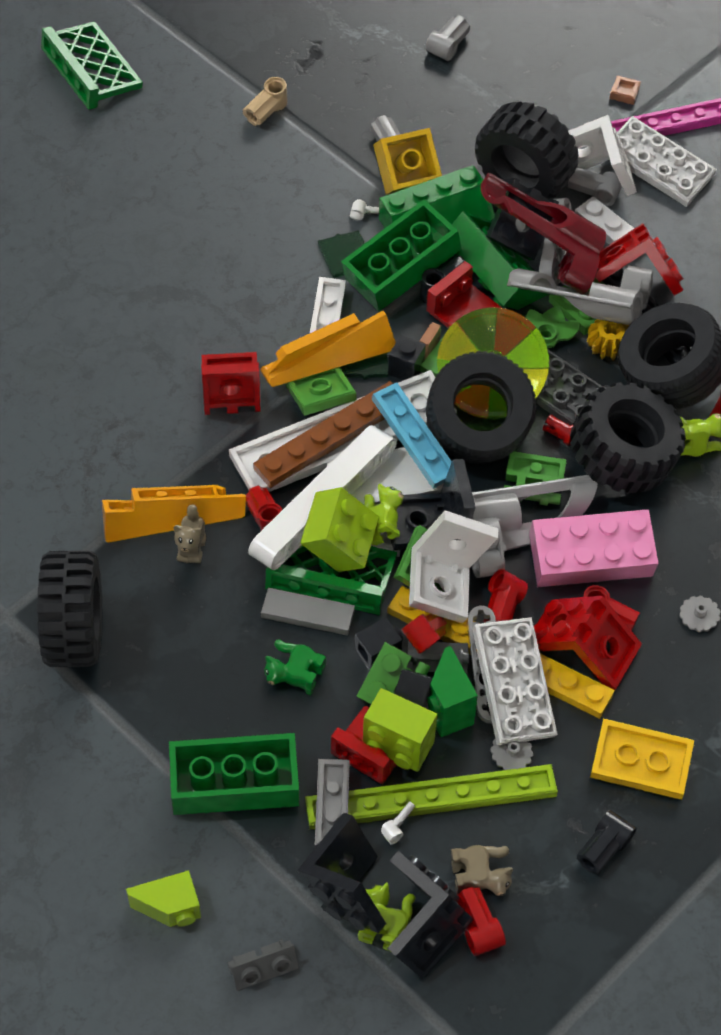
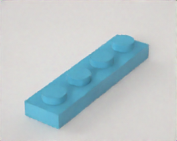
M396 382L374 393L372 401L431 487L434 489L445 482L452 461L399 384Z

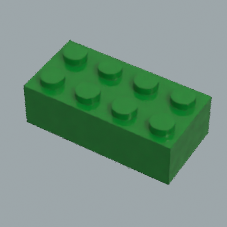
M423 199L341 261L345 279L380 312L422 280V275L426 270L438 268L461 250L459 231Z
M295 733L169 741L173 815L299 806Z

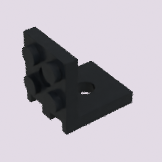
M517 178L503 179V181L537 201L559 204L557 200H549L542 196V192L539 190L527 188L520 184V180ZM507 190L505 194L507 197L549 222L552 220L553 217ZM498 208L486 238L528 260H535L544 236L526 224L522 232L518 231L515 225L517 218Z
M464 459L452 460L441 493L403 495V502L397 508V529L400 531V536L391 539L393 551L406 550L414 529L418 526L410 521L411 518H419L424 523L421 526L429 529L445 510L472 519L476 507Z
M343 813L297 871L300 875L308 878L310 881L308 888L313 895L320 897L323 902L321 908L334 919L339 921L345 919L360 930L367 928L376 933H380L387 924L362 883L359 882L378 856L355 818L350 814ZM344 853V859L340 864V858Z
M398 851L390 861L431 899L387 949L423 979L474 919L457 903L460 897L436 874L431 873L414 855L407 859Z

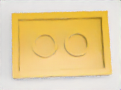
M603 718L590 778L682 800L694 740Z

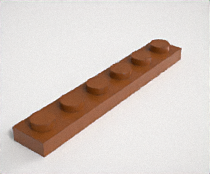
M391 381L387 382L253 463L254 471L269 488H272L355 438L368 426H374L383 421L385 418L372 401V396L393 383Z

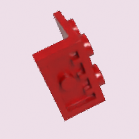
M466 261L428 290L426 308L428 313L446 327L451 329L457 324L464 334L465 332L457 323L461 319L473 313L487 310H496L497 317L498 311H502L501 306L472 285L473 266Z
M364 706L346 731L337 727L331 735V754L342 760H350L352 767L383 785L396 767V764L382 749L378 747L372 748L363 742L364 716L369 709L368 706Z

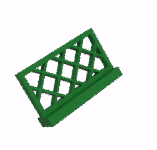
M95 21L56 32L51 26L42 28L41 49L88 110L97 108L98 100L142 88V80ZM92 31L96 36L93 38L82 34ZM68 38L74 40V42L71 44L62 41V39ZM83 42L86 44H90L91 47L89 49L86 47L78 46V43ZM96 46L107 49V53L100 52L94 49ZM75 52L86 55L85 59L75 57L73 53ZM91 57L103 60V62L100 64L89 60ZM109 61L118 64L120 67L115 68L106 64ZM85 68L97 70L98 73L97 75L88 73ZM105 72L115 75V78L110 79L101 75ZM120 77L130 79L131 82L125 83L118 80ZM97 84H104L110 86V88L100 90Z
M303 545L289 557L295 563L294 566L282 564L276 570H272L269 567L266 568L265 589L267 590L268 588L351 604L355 605V610L380 615L383 598L397 558V552L371 546L366 561V566L370 571L358 575L355 570H349L348 573L351 575V579L337 577L336 575L342 572H338L334 568L330 569L326 562L310 550L308 551L313 558L301 562L297 554L308 550ZM382 558L388 560V563L377 568L371 560ZM319 564L324 572L319 573L307 570V568ZM376 577L381 585L367 584L364 581Z

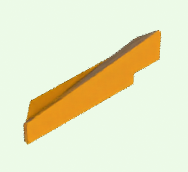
M384 310L361 323L353 313L283 345L276 352L278 360L262 366L260 371L269 385L275 387L391 352L396 342Z
M219 485L131 488V500H102L105 541L109 543L174 531L175 525L181 526L182 519L187 515V508L192 504L197 507L199 517L203 518L205 525L245 517L246 495H226V488Z

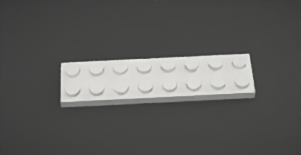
M431 370L398 383L427 426L429 424H427L426 403L431 385L436 378ZM357 400L229 449V457L248 490L259 485L271 492L323 471L327 467V462H332L358 436L272 488H269L254 471L253 463ZM385 419L374 425V427L393 437L396 441L399 440Z

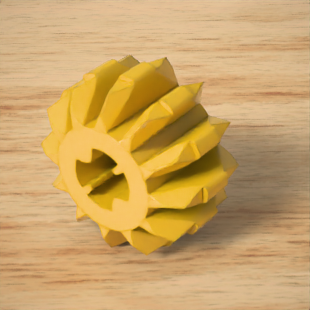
M596 319L589 326L587 337L588 346L592 347V354L600 353L601 359L608 356L614 361L616 356H618L620 341L629 325Z

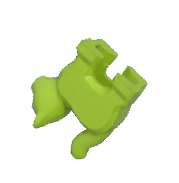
M712 414L706 420H685L683 417H680L683 423L681 428H684L686 436L684 441L685 448L681 456L697 457L707 452L721 450L720 441L708 442L710 436L721 437V414Z
M378 484L381 502L379 505L374 506L375 500L371 494H367L364 497V505L379 516L371 543L373 546L384 543V539L381 536L383 532H387L388 539L400 536V531L397 529V508L402 504L404 496L400 490L393 486L385 487L382 484Z
M386 882L383 886L375 885L365 890L387 924L380 933L367 928L360 930L358 940L372 944L376 934H382L381 940L385 942L383 949L390 951L387 948L411 920L412 904L415 902L416 897L411 893L403 898L401 910L388 908L386 906L390 900L389 884Z

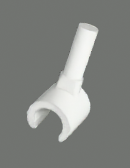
M359 199L353 202L350 218L358 221L364 218L365 213L379 214V207L367 206L363 200Z
M410 801L394 820H389L382 825L381 832L391 845L397 843L404 835L399 826L415 807Z

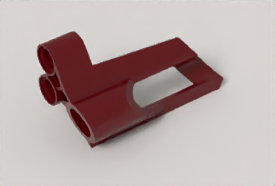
M487 173L481 183V192L486 201L514 216L567 251L558 265L560 269L557 279L567 287L584 295L591 287L597 273L600 261L599 253L606 241L605 230L563 205L537 201L492 173ZM507 190L553 217L552 220L549 222L505 195Z

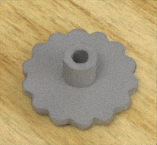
M692 596L689 600H684L683 605L680 606L681 612L679 617L683 620L682 623L688 626L690 630L708 632L711 628L717 626V623L720 621L719 615L721 611L717 608V603L712 602L710 598Z
M496 739L493 740V746L490 751L493 754L492 760L496 762L497 767L510 770L525 768L526 765L531 763V757H533L531 743L527 741H512L509 744L497 745Z

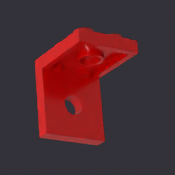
M644 223L603 248L599 253L600 261L595 276L598 282H601L644 253L648 255L674 296L683 291L680 281L684 280L673 258L667 260L670 257L660 238L657 236L653 239Z
M257 352L201 355L205 415H210V408L227 407V414L238 413V407L255 406V412H261Z
M603 596L552 599L546 605L545 611L538 623L534 625L539 651L574 650L598 680L613 690L619 685L642 645ZM607 640L610 643L609 653L606 650Z

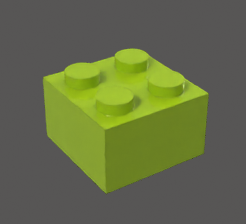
M342 487L316 492L300 544L338 572L365 568L379 516Z
M380 688L364 716L363 742L372 748L378 747L382 749L397 766L418 772L435 742L437 713Z

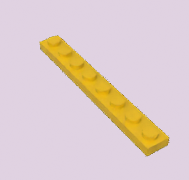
M402 585L387 607V613L408 624L421 614H424V616L431 614L409 607L410 589ZM444 618L447 622L446 634L440 640L448 643H468V652L471 655L468 618L463 623ZM540 654L548 693L600 719L610 703L615 690Z

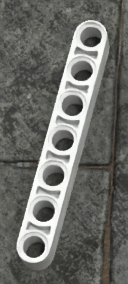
M373 425L368 426L256 535L249 546V555L272 570L278 569L302 545L300 542L315 493L342 487L352 495L392 455L397 444L396 439Z

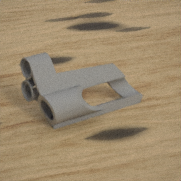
M628 265V268L624 269L620 287L592 282L590 291H587L584 295L571 288L556 286L555 281L548 274L520 268L510 272L507 286L563 296L577 309L594 319L631 325L634 320L642 315V310L647 306L652 288L653 270Z
M589 475L472 492L476 507L472 520L498 528V539L472 565L476 578L493 576L497 570L505 569L504 551L531 545L529 531L532 522L522 523L520 501L534 495L570 490L569 501L561 514L556 518L582 516L594 498L598 483L593 481Z

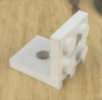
M609 115L568 131L576 141L574 146L578 147V167L587 169L610 160L626 195L629 196L637 192L624 146L620 143L615 127H612Z
M445 510L412 547L409 607L463 623L468 618L469 569L498 539V528ZM434 583L440 584V587L445 592L438 590Z

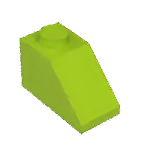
M189 870L126 889L130 908L169 927L175 925L180 927L194 923L196 919L201 918L200 905Z

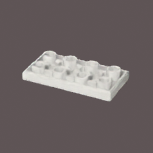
M634 116L617 132L620 143L624 146L631 172L685 207L691 203L716 173V168Z
M405 447L395 449L392 455L352 496L364 504L365 495L371 494L375 500L374 506L381 503L378 484H382L385 487L393 486L400 490L403 495L441 493L443 484L433 489Z
M532 617L475 624L472 627L497 745L509 744L512 741L524 742L557 736Z

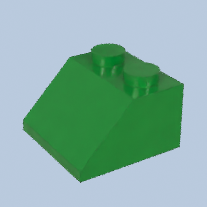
M451 646L444 649L430 683L429 697H427L428 710L437 713L436 730L441 738L474 725L478 698Z

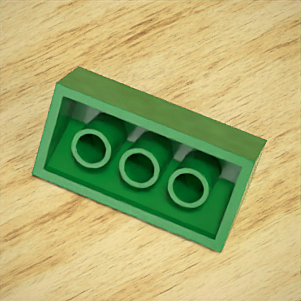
M474 165L379 198V220L384 228L423 199L451 224L463 211L493 221L495 214L492 204L486 201L482 195L481 183L483 178Z
M463 211L453 222L452 225L459 231L461 250L456 254L473 266V273H476L479 277L478 282L495 295L493 299L499 306L519 310L549 295L547 293L507 286L509 274L512 270L518 268L530 271L535 270L522 256L486 238L492 221Z

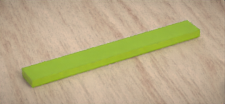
M552 764L351 790L348 794V814L352 815L357 823L394 819L409 801L415 807L407 817L557 797L558 791ZM317 795L305 796L309 830L315 829Z

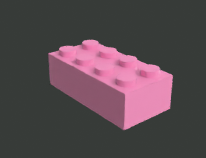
M649 509L533 520L529 531L537 588L653 577L659 564Z

